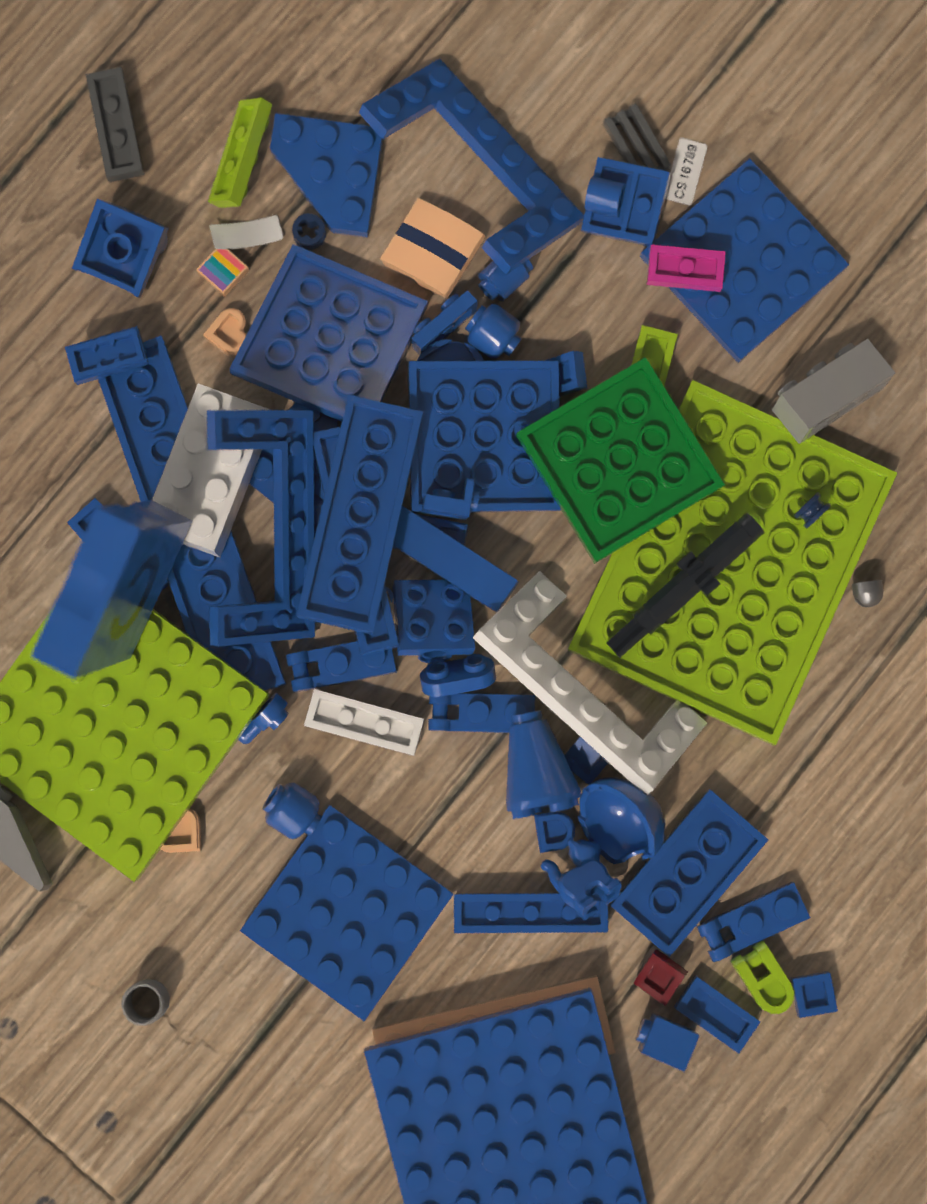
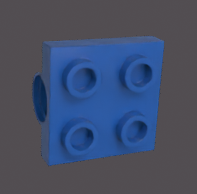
M598 157L594 175L591 177L587 188L585 214L581 231L645 246L654 245L671 176L670 172Z
M394 580L393 599L396 634L399 643L397 647L398 656L418 655V659L421 662L432 663L435 661H446L452 655H473L475 640L473 639L474 629L470 595L447 580Z

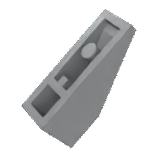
M0 785V861L38 891L48 890L53 883L18 806L10 801L13 795Z

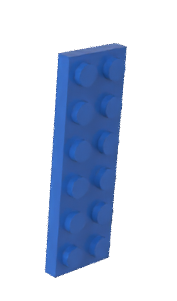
M348 394L297 618L373 635L422 419V411Z

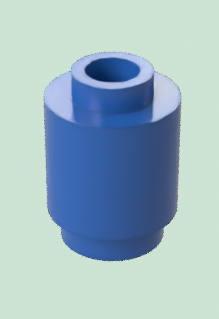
M527 260L506 275L492 261L478 274L481 280L478 286L490 300L494 301L497 298L503 302L529 278V272L533 270V265L530 260Z

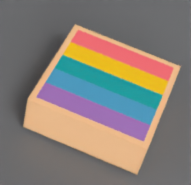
M215 249L196 271L219 293L226 297L249 272V268L228 249Z

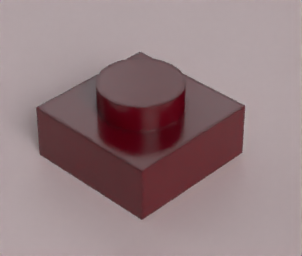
M656 949L633 984L666 1006L688 971Z

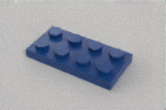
M708 789L665 839L660 851L653 858L647 860L620 892L619 897L612 901L610 906L670 957L768 842V839L711 789Z

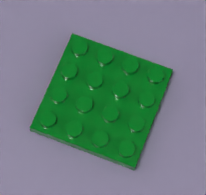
M646 357L516 434V437L594 564L725 486Z

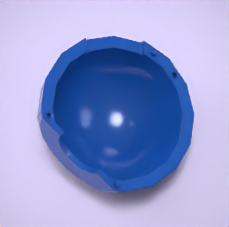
M613 777L597 780L582 789V797L579 799L580 815L578 820L589 841H597L602 848L600 854L612 864H619L641 853H644L642 855L643 859L653 858L660 851L664 842L666 823L660 804L650 793L646 795L627 778Z

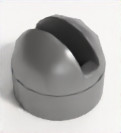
M882 580L851 584L854 599L862 607L878 605L883 598Z

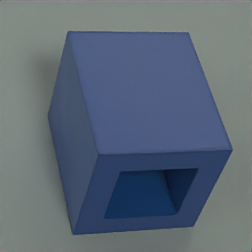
M652 1012L650 1020L645 1018L642 1020L635 1040L640 1042L638 1049L642 1054L685 1072L700 1035L690 1028Z

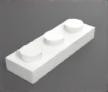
M314 689L304 726L415 756L424 719Z

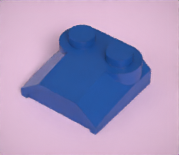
M97 199L72 269L95 276L129 291L136 297H141L158 255L167 246V231L169 228L129 209Z

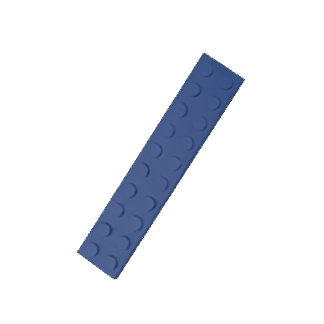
M162 335L143 342L149 365L98 379L141 502L153 499L188 410L187 402ZM232 529L220 558L182 544L167 578L186 633L265 691L286 685L271 641L228 646L210 645V606L257 603Z

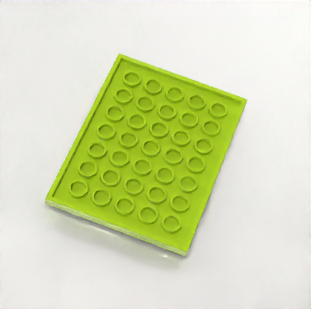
M692 380L678 410L725 486L611 554L567 650L775 746L888 496L897 472L815 435L798 444L778 418ZM819 492L821 494V501L824 503L829 502L831 506L806 529L804 527V520L802 518L796 519L793 515ZM746 512L751 515L765 533L715 577L720 582V585L707 597L699 591L653 634L647 633L619 658L606 642L634 618L633 614L681 571L677 566V562L689 551L697 557Z

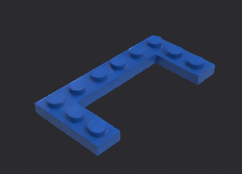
M440 58L362 104L359 114L382 139L387 138L435 109L528 210L527 213L486 239L482 246V249L506 275L582 222L584 218L583 213Z
M207 410V450L273 449L275 601L210 606V645L228 646L315 637V621L297 618L314 543L313 410Z

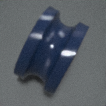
M311 213L303 214L292 225L293 238L299 247L312 251L318 249L324 243L326 238L325 225L317 215ZM307 225L312 229L316 226L318 228L315 229L316 237L312 239L308 235L301 237L300 235H303L302 227Z
M819 492L793 515L796 519L802 518L804 520V527L806 529L831 506L829 502L824 503L821 501V494Z

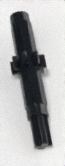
M746 512L697 557L689 551L677 562V566L681 571L633 614L634 618L607 641L606 644L621 658L647 633L653 634L699 591L707 597L720 585V582L715 577L765 533L762 527Z

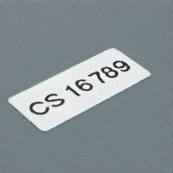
M684 138L679 139L665 199L686 205L692 204L707 150L706 144Z

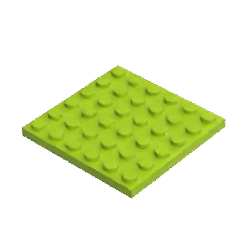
M154 609L130 659L73 679L31 657L48 619V614L0 681V782L130 880L136 882L270 696V693Z

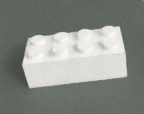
M198 383L152 500L193 521L184 539V545L220 558L262 449L207 450V410L270 409Z

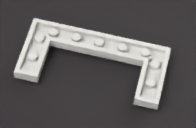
M539 571L475 634L473 639L636 788L648 795L706 726L707 722L688 705L676 700L642 740L529 637L567 597L565 593Z

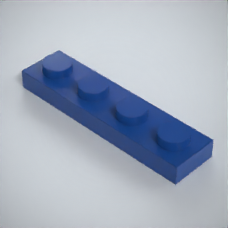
M559 893L454 894V933L608 932V905L605 904L598 894L593 895L592 897L597 901L595 906L599 910L589 919L583 920L574 908L561 899Z

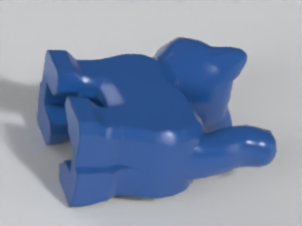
M569 838L568 855L572 863L577 867L562 875L557 864L546 859L541 863V868L548 873L549 879L554 888L559 892L561 899L574 908L583 920H587L599 910L595 906L597 901L592 897L593 895L598 894L605 904L608 905L619 897L622 886L618 879L612 878L608 874L606 867L600 862L602 848L597 841H586L583 839L574 841Z

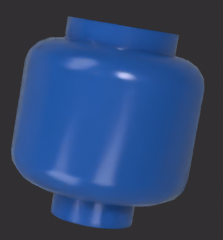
M492 304L487 308L481 305L465 328L469 332L467 337L468 343L492 360L499 358L502 353L510 356L522 340L517 335L520 329V321L497 304Z
M294 782L287 783L284 786L278 784L269 794L262 807V810L266 812V823L289 839H297L303 833L311 835L322 818L317 814L320 805L319 799Z

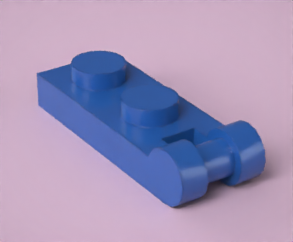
M358 641L286 655L288 667H292L294 680L291 681L293 692H302L397 673L392 649L361 655ZM318 662L320 675L309 677L307 664Z
M458 693L443 697L429 696V704L433 705L432 719H428V731L509 733L510 726H513L511 716L535 711V695ZM448 705H459V720L447 719Z
M790 882L711 918L696 927L700 936L706 937L711 948L708 950L712 962H717L739 950L809 919L810 916L795 883ZM729 926L734 938L724 942L719 930Z

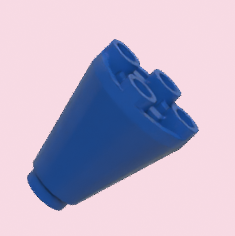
M542 711L511 716L513 726L509 728L506 790L507 812H512L513 819H518L542 812L541 806L549 805L550 812H555L579 805L578 798L582 797L580 787L547 719L543 720Z

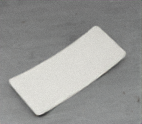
M277 215L241 223L211 224L209 226L216 249L252 247L283 239Z

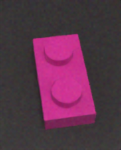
M651 244L646 285L721 292L723 288L726 251Z

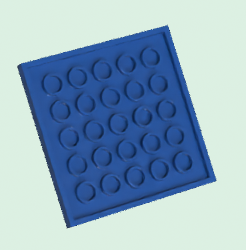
M591 988L364 1048L404 1204H647Z

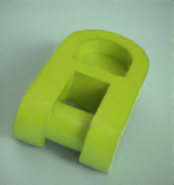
M763 940L752 946L754 950L742 957L739 954L730 960L733 968L761 1009L770 1014H780L791 1007L794 1001L792 984ZM763 963L768 973L756 979L751 970Z

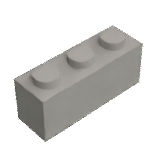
M868 338L857 346L849 343L834 356L835 360L829 364H826L824 361L818 363L808 371L806 379L799 383L796 380H792L778 391L779 399L772 411L798 444H801L883 390L896 373Z

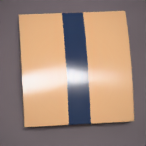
M418 198L380 260L385 266L414 278L419 286L448 298L486 237L482 232L461 219Z

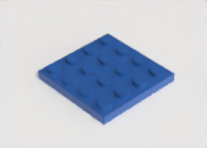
M750 158L660 235L654 245L726 251L723 288L721 292L668 288L738 364L849 266L846 260ZM650 246L645 248L640 254L641 259L647 265Z
M293 244L230 366V374L342 422L348 394L379 402L383 401L408 349L411 338L414 336V329L420 323L427 309L428 301Z
M409 361V409L423 412L410 468L411 512L421 513L423 498L426 494L433 495V489L455 492V499H461L463 484L466 478L475 479L474 489H480L476 512L561 511L516 437L517 432L559 408V361Z
M329 805L321 816L322 818L317 828L303 841L243 925L240 932L361 1020L365 1021L454 893L336 808Z

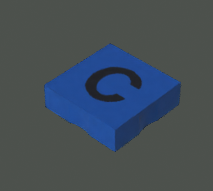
M153 500L134 502L127 507L120 505L97 507L75 555L64 586L52 607L31 657L73 679L130 659L193 521Z

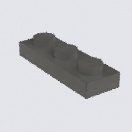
M122 67L86 74L108 182L145 175Z

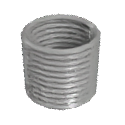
M146 979L133 984L126 990L122 997L121 1007L128 1021L135 1025L145 1026L152 1024L166 1013L170 997L168 990L162 983L157 980ZM138 987H149L158 994L160 1008L155 1017H142L133 1009L132 995Z

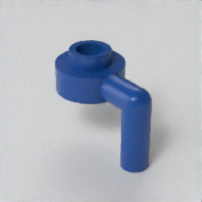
M277 692L273 694L263 704L238 740L242 744H249L261 731L266 730L268 727L275 730L289 714L284 710L288 702Z

